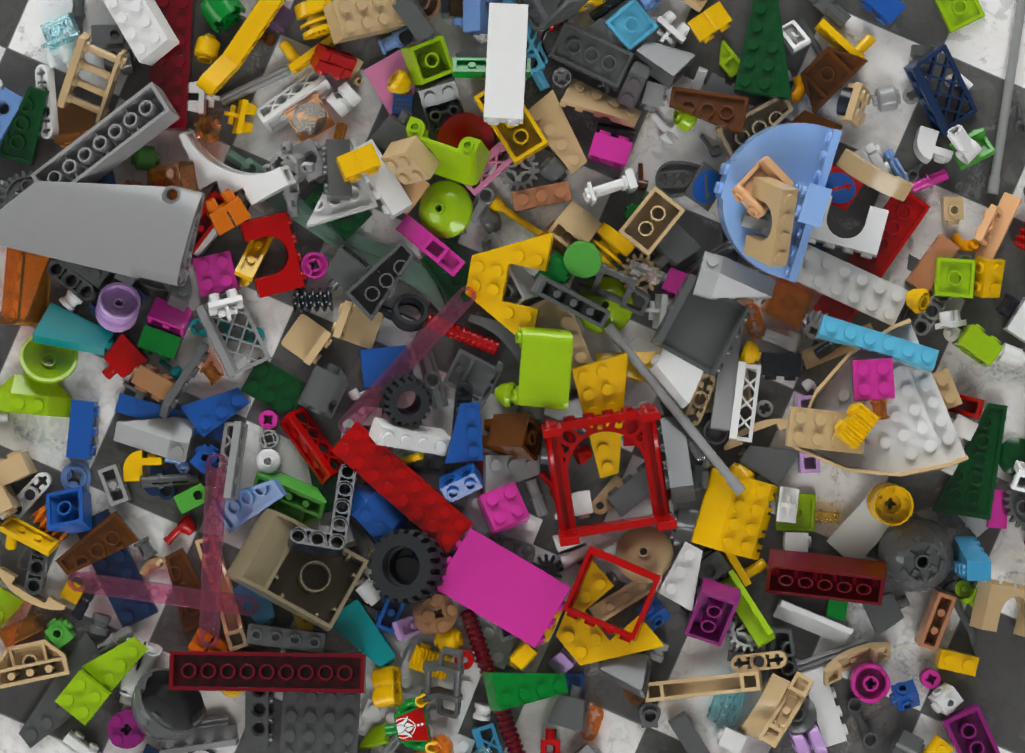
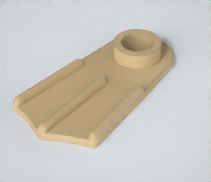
M615 475L592 501L594 513L602 515L612 508V505L606 500L609 497L608 492L614 487L620 488L624 484L622 478ZM598 502L603 503L601 510L596 507Z

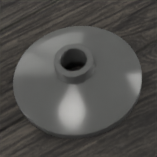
M806 697L799 709L801 717L794 718L787 730L788 732L795 734L804 733L814 725L817 712L815 705L809 698Z

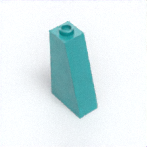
M50 303L33 332V341L36 343L103 356L115 343L113 332L54 303Z
M358 597L344 606L332 628L362 653L366 654L379 667L383 665L389 666L395 662L394 658L397 656V653L381 629L375 627L376 622Z

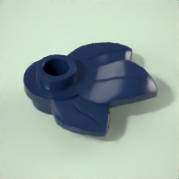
M152 465L150 476L157 475V473H162V475L179 474V471L175 465H171L167 470L160 466ZM165 486L162 489L157 487L144 488L148 494L152 496L159 495L164 500L172 499L177 493L176 486ZM165 487H170L171 492L169 494L164 492Z

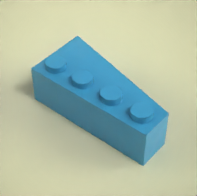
M953 536L954 558L950 570L953 571V575L966 581H991V560L984 553L983 547H980L977 537Z

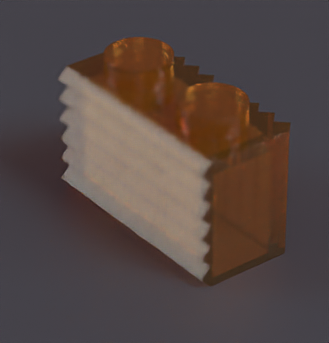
M33 613L0 629V637L7 648L43 631L45 628L38 613Z

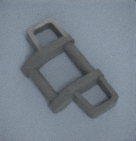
M602 263L600 270L595 274L596 278L592 287L579 283V277L575 276L572 283L574 288L588 292L593 296L595 294L619 304V307L640 316L644 314L650 300V295L635 286L638 277L634 275L631 277L612 269L606 263ZM604 274L629 284L623 297L598 287ZM632 291L645 299L642 308L628 303Z
M445 646L440 651L439 659L423 662L424 684L421 694H426L422 699H436L437 713L439 715L456 719L460 714L463 697L461 682L462 675L464 674V652ZM445 654L456 656L458 664L444 660ZM442 671L453 674V690L439 686L431 687L432 672ZM443 700L454 702L455 711L445 709L443 707Z

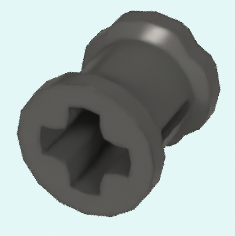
M148 536L133 545L139 550L143 561L157 554V551L151 546Z

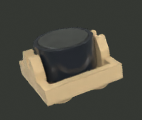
M848 83L847 88L844 87L839 95L836 108L837 120L855 128H860V125L864 123L866 117L864 111L866 105H869L871 101L870 91L862 83Z

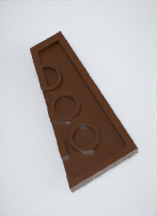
M672 86L669 107L743 136L749 97Z
M114 511L55 561L67 575H70L140 541V539L117 511Z
M183 547L165 556L185 634L217 617L219 614Z

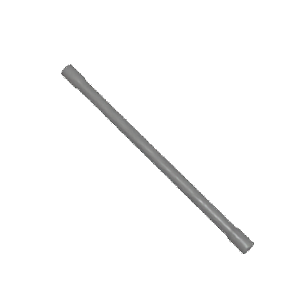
M1016 0L1017 5L994 147L995 154L993 155L987 186V194L998 195L1000 172L1025 17V0Z
M613 323L608 325L603 331L623 354H628L627 359L723 476L733 492L738 496L745 491L744 485L729 470L624 340Z

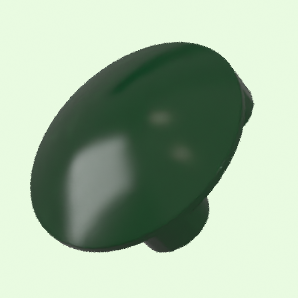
M1011 438L1002 443L999 466L1008 475L1015 476L1014 464L1016 460L1025 462V439Z

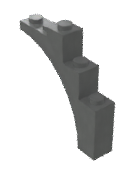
M476 311L474 315L470 314L468 322L482 326L500 338L511 350L520 366L521 348L515 342V335L494 317L493 319L485 318L486 314ZM525 406L524 412H529L536 419H543L545 408Z

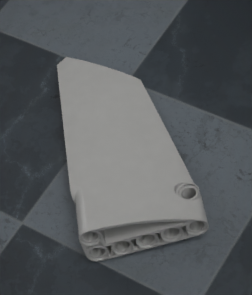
M35 181L0 209V246L134 278L141 277L174 286H184L188 277L205 194L178 186ZM175 189L178 195L175 200H172L170 193Z

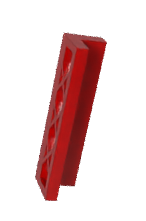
M305 407L288 413L279 423L320 483L322 485L328 483L333 476L338 474L340 466L344 464L343 461L331 451L333 447ZM301 414L305 419V423L299 421L297 415ZM308 430L313 431L316 435V438L311 437L308 433ZM319 445L325 447L327 454L320 451ZM330 461L335 462L339 468L334 470L330 465Z

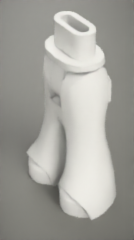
M619 531L579 537L580 544L561 547L558 535L552 536L558 553L586 543L583 547L559 554L564 571L584 559L590 545L603 551L611 545L613 546L614 542L621 540Z
M137 638L142 644H144V640ZM151 642L146 643L148 650L143 655L139 669L136 670V663L121 680L120 703L131 706L134 688L143 674L151 670L153 664L163 650L160 645Z

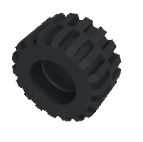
M404 373L403 377L400 374L395 375L396 379L391 377L389 379L390 383H385L383 385L385 390H381L380 393L382 396L380 398L382 409L396 424L399 423L401 426H405V423L408 426H413V422L419 424L421 418L425 419L427 417L425 415L426 412L430 413L431 411L429 406H432V400L430 399L432 395L428 387L415 375L409 376L408 373ZM407 391L415 392V400L409 407H397V400L402 393Z

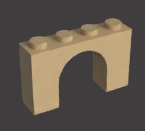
M772 177L754 178L752 197L768 205L772 215V228L769 236L764 234H746L744 254L770 267L787 266L799 189Z
M995 579L987 582L979 581L969 626L997 632L1001 610L1004 604L1014 597L1018 605V614L1013 634L1025 637V585L1017 584V587H1014V583L1003 581L1002 584H999V580Z

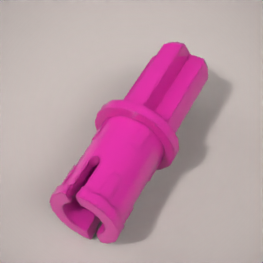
M942 169L930 175L925 174V177L911 182L914 184L912 192L915 194L929 187L931 189L933 185L948 180L947 171Z

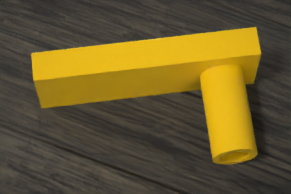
M824 18L814 28L834 48L865 58L863 54L876 42L872 35L866 34L853 47Z
M331 35L320 42L331 47L337 45L333 43ZM288 40L282 42L279 48L291 63L288 67L296 75L310 65V60L315 53L316 46L302 56H299Z
M268 236L249 241L234 272V275L240 277L239 284L241 286L247 287L253 281L274 237Z
M12 515L0 525V532L6 534L5 548L8 550L16 549L17 541L48 557L59 546L60 540Z
M721 551L731 570H734L744 587L752 584L750 578L768 568L765 561L761 558L743 569L736 555Z

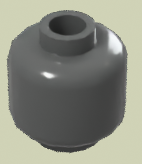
M550 155L547 156L539 165L541 168L540 174L550 184H554L557 181L562 182L567 177L565 173L567 167L556 155L552 157Z

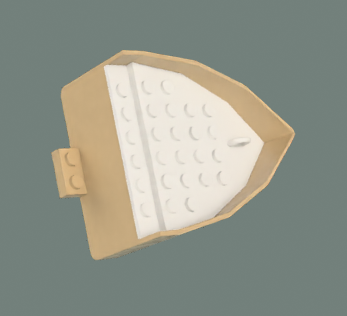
M910 318L882 331V333L919 344ZM857 347L848 352L814 391L808 408L846 412L851 404L858 402L880 417L865 438L864 455L793 447L795 450L847 472L898 477L946 469L969 459L965 454L947 411L963 404L949 369L945 368L932 374V372L913 368L893 359L895 398L853 401L851 361L889 358Z

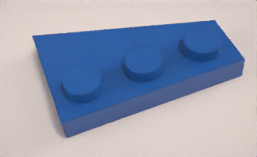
M235 388L182 405L180 408L204 438L250 402L239 388Z
M479 402L459 404L445 463L484 460Z

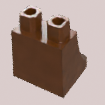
M529 412L493 414L492 419H485L484 429L490 432L489 436H482L483 448L491 449L494 453L537 461L542 440L541 425Z

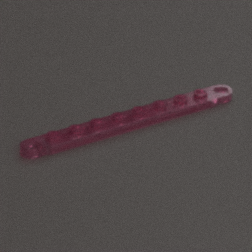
M462 287L342 416L339 420L341 432L346 434L348 431L343 427L345 419H351L353 423L358 421L362 425L381 404L380 398L382 396L380 393L381 390H385L383 385L385 383L389 384L391 377L396 379L395 375L400 374L403 377L404 373L409 374L476 300V293L472 288ZM463 291H470L472 293V299L469 302H464L461 299Z
M212 453L206 461L199 641L207 648L213 647L218 643L220 632L225 498H223L227 465L226 458L221 453ZM214 457L221 459L222 463L219 468H214L211 465V460ZM206 632L213 633L214 641L212 643L205 642L204 635Z
M74 572L67 580L69 588L75 592L245 616L255 614L259 608L257 599L247 595L86 572ZM75 576L82 579L83 583L80 587H76L73 584ZM245 601L253 602L254 609L252 611L244 609Z

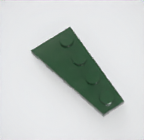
M34 86L28 87L17 115L13 118L11 127L2 141L3 144L0 148L1 158L30 166L34 165L49 90Z

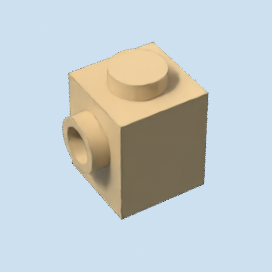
M963 196L943 197L940 199L941 222L947 221V225L959 224V221L964 220Z

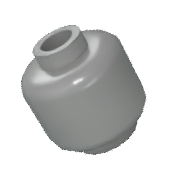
M893 85L878 87L875 90V95H872L873 106H877L880 112L896 110L898 104H901L899 89H896Z

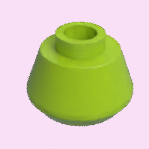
M675 110L673 113L674 124L682 132L690 131L695 126L696 117Z
M507 382L497 386L494 392L497 402L506 408L513 406L514 401L511 399V392L517 385L514 382Z

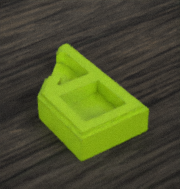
M722 40L718 65L731 80L738 73L740 59L726 41Z
M387 723L372 727L358 746V749L365 751L389 743V736H386L384 725H387Z

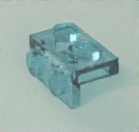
M73 12L40 25L46 43L42 44L41 48L49 47L50 50L56 49L61 46L60 43H70L75 40V36L81 34Z
M747 692L714 695L708 709L707 718L717 724L735 728Z

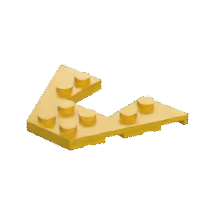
M553 232L472 255L465 293L514 335L518 332L519 327H537L540 309L504 301L510 264L547 271L554 238Z
M594 560L573 608L587 613V609L615 586ZM565 612L556 633V637L580 666L665 646L645 621L637 640H631L630 643L619 639V634L610 640L598 625L591 627L584 623L585 619L580 617L577 620L566 615L567 612ZM639 616L628 624L624 630L632 633Z

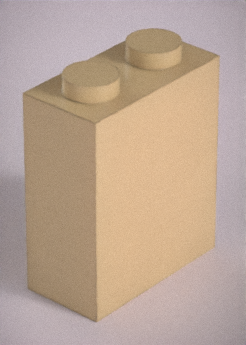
M572 200L547 232H553L554 238L568 247L576 241L589 242L602 223Z

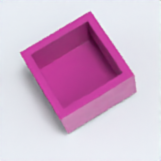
M229 250L192 259L201 297H208L209 294L225 293L233 288L241 289L239 278L234 275L236 264L232 251Z
M893 358L851 361L853 401L895 398Z
M515 482L478 497L477 504L492 536L527 523L530 518Z

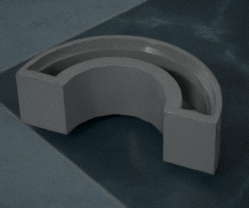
M117 273L114 277L131 287L137 280L141 279V277L134 278ZM189 274L184 286L163 283L168 292L167 304L185 312L192 294Z

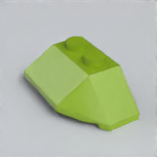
M14 374L0 386V411L70 418L71 401L73 398L58 382L41 383L31 379L28 375Z

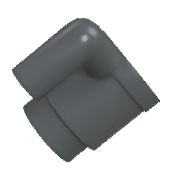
M692 465L694 489L708 488V465Z

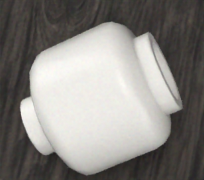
M271 448L260 451L256 457V466L260 471L267 474L277 471L282 463L279 452Z

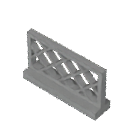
M227 295L221 296L220 300L227 298ZM244 302L243 311L238 309L237 311L246 316L247 322L245 326L234 323L237 314H234L232 322L214 315L210 316L208 304L206 303L195 308V311L229 379L271 359ZM220 321L231 324L228 334L219 332L218 325ZM233 325L244 329L241 339L230 336ZM246 330L254 332L256 336L254 343L243 340ZM228 338L239 341L236 352L227 348ZM241 342L252 346L249 356L238 353ZM254 347L262 349L266 357L259 360L252 358L251 355ZM237 355L248 359L246 366L239 370L235 364Z

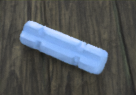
M888 149L883 152V157L885 160H888L894 176L897 175L909 181L907 174L903 172L904 169L899 160L894 157L895 153L893 150Z

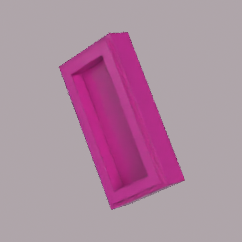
M995 489L991 517L990 520H987V528L1007 529V516H1005V513L1008 511V508H1002L1003 505L1007 504V501L1002 500V498L1007 497V494L1003 490Z

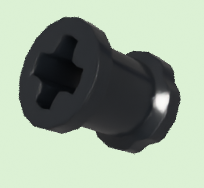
M1005 293L1004 300L995 310L1001 315L1010 318L1011 312L1016 305L1020 304V301L1012 295Z

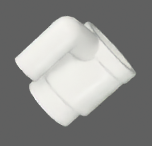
M75 42L61 45L45 53L50 69L57 67L54 57L61 56L62 62L68 70L76 45Z

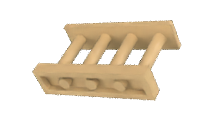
M84 32L77 39L56 106L64 108L68 104H76L98 114L95 123H98L110 113L108 107L121 68L123 69L127 63V58L125 57L127 50L123 49L117 55L92 45V42H90L92 35ZM91 52L114 62L112 73L86 62V59H84L85 54ZM85 69L109 80L106 90L82 80L79 76L80 70ZM79 86L102 96L101 106L99 107L76 97L73 93L74 88Z

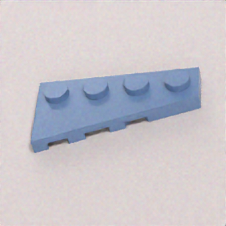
M278 478L239 490L237 501L214 498L210 502L229 533H231L286 496L287 493Z

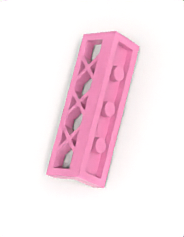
M501 142L497 143L490 150L491 155L480 179V184L475 189L464 185L474 196L512 163L510 157L506 161H499L507 154ZM495 165V169L492 174H485L489 169H491Z

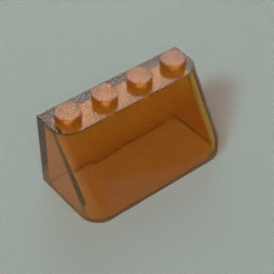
M7 247L0 324L37 327L49 305L51 276L47 271V266L52 261V258Z

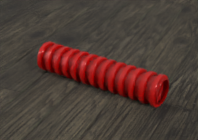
M432 313L429 314L424 326L426 330L429 328L431 332L442 333V336L447 335V338L452 337L453 340L457 339L460 343L463 341L465 345L467 343L470 344V347L476 346V349L486 350L488 354L490 352L494 356L497 354L501 343L500 339L495 340V337L489 338V335L484 336V333L479 334L478 331L474 332L471 328L467 329L466 326L463 328L461 324L456 325V322L450 323V320L445 321L443 317L440 319L438 315L435 317Z

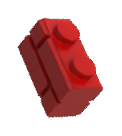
M318 43L314 51L315 53L310 60L314 71L321 75H325V73L331 74V77L337 80H342V78L349 80L357 63V58L354 54Z

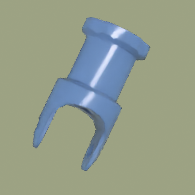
M408 27L394 31L392 35L384 39H377L383 55L387 54V51L396 47L401 48L414 40L410 39L405 42L399 40V34L406 31Z

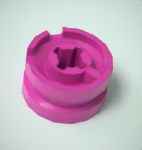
M319 252L306 254L301 262L303 273L312 279H320L325 276L326 270L329 267L327 258ZM313 262H317L319 267L313 269L311 265Z

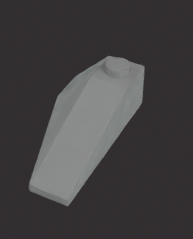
M492 232L481 242L484 252L506 246L495 232ZM510 264L504 301L530 306L540 296L531 291L535 281L523 266Z
M705 251L692 295L710 300H718V298H729V300L736 298L771 299L776 280L729 258Z
M171 416L167 419L153 418L117 421L113 441L165 458L186 462L190 454L195 427L188 418L181 416Z

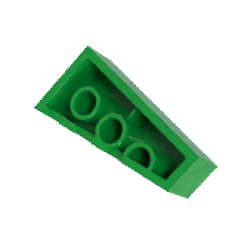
M482 672L489 707L493 711H502L569 693L565 674Z

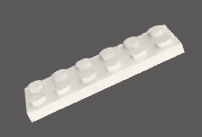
M809 244L807 245L796 280L801 285L890 326L895 324L905 303L906 294L909 292Z

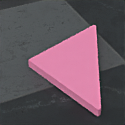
M415 40V41H413L412 43H410V44H408V45H411V44L416 43V42H418V41ZM401 49L364 70L389 115L392 114L395 93L388 91V80L399 69H404L410 77ZM412 80L410 90L402 95L414 96L416 85H413Z

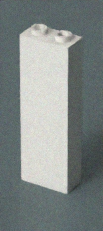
M489 3L484 122H487L488 125L507 123L508 126H519V124H523L528 4Z

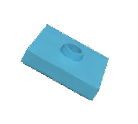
M630 0L604 22L627 51L633 50L659 28L637 0Z

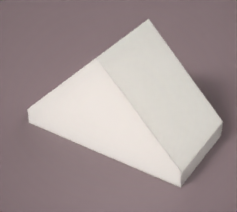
M795 20L782 26L784 43L791 55L811 43V39Z

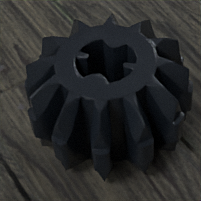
M544 554V561H542L540 556L537 557L540 564L533 562V565L540 569L544 566L547 568L546 565L551 566L550 570L552 573L550 575L562 578V575L557 572H561L564 569L563 567L556 568V566L561 564V561L558 560L554 563L555 555H552L551 559L548 560V554Z

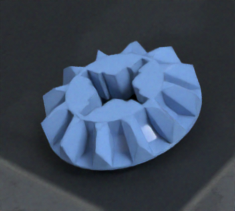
M79 462L66 465L60 476L61 483L65 489L80 486L87 489L92 479L90 470L85 464ZM74 472L76 474H83L79 478V483H77V481L69 482V480L74 476Z

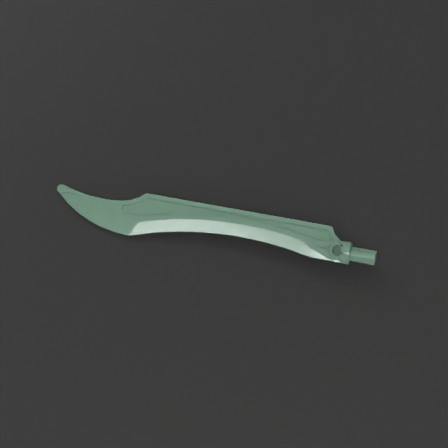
M232 149L226 154L225 159L240 168V171L263 173V166L250 157L246 159ZM282 191L265 200L279 211H286L287 214V204L284 196L281 195ZM300 197L297 199L299 216L291 217V219L338 249L345 241L326 223L309 228L306 227L313 210L304 203L303 199ZM356 232L345 242L371 263L372 267L394 248ZM413 258L399 280L420 292L441 314L446 313V307L437 285L425 268Z

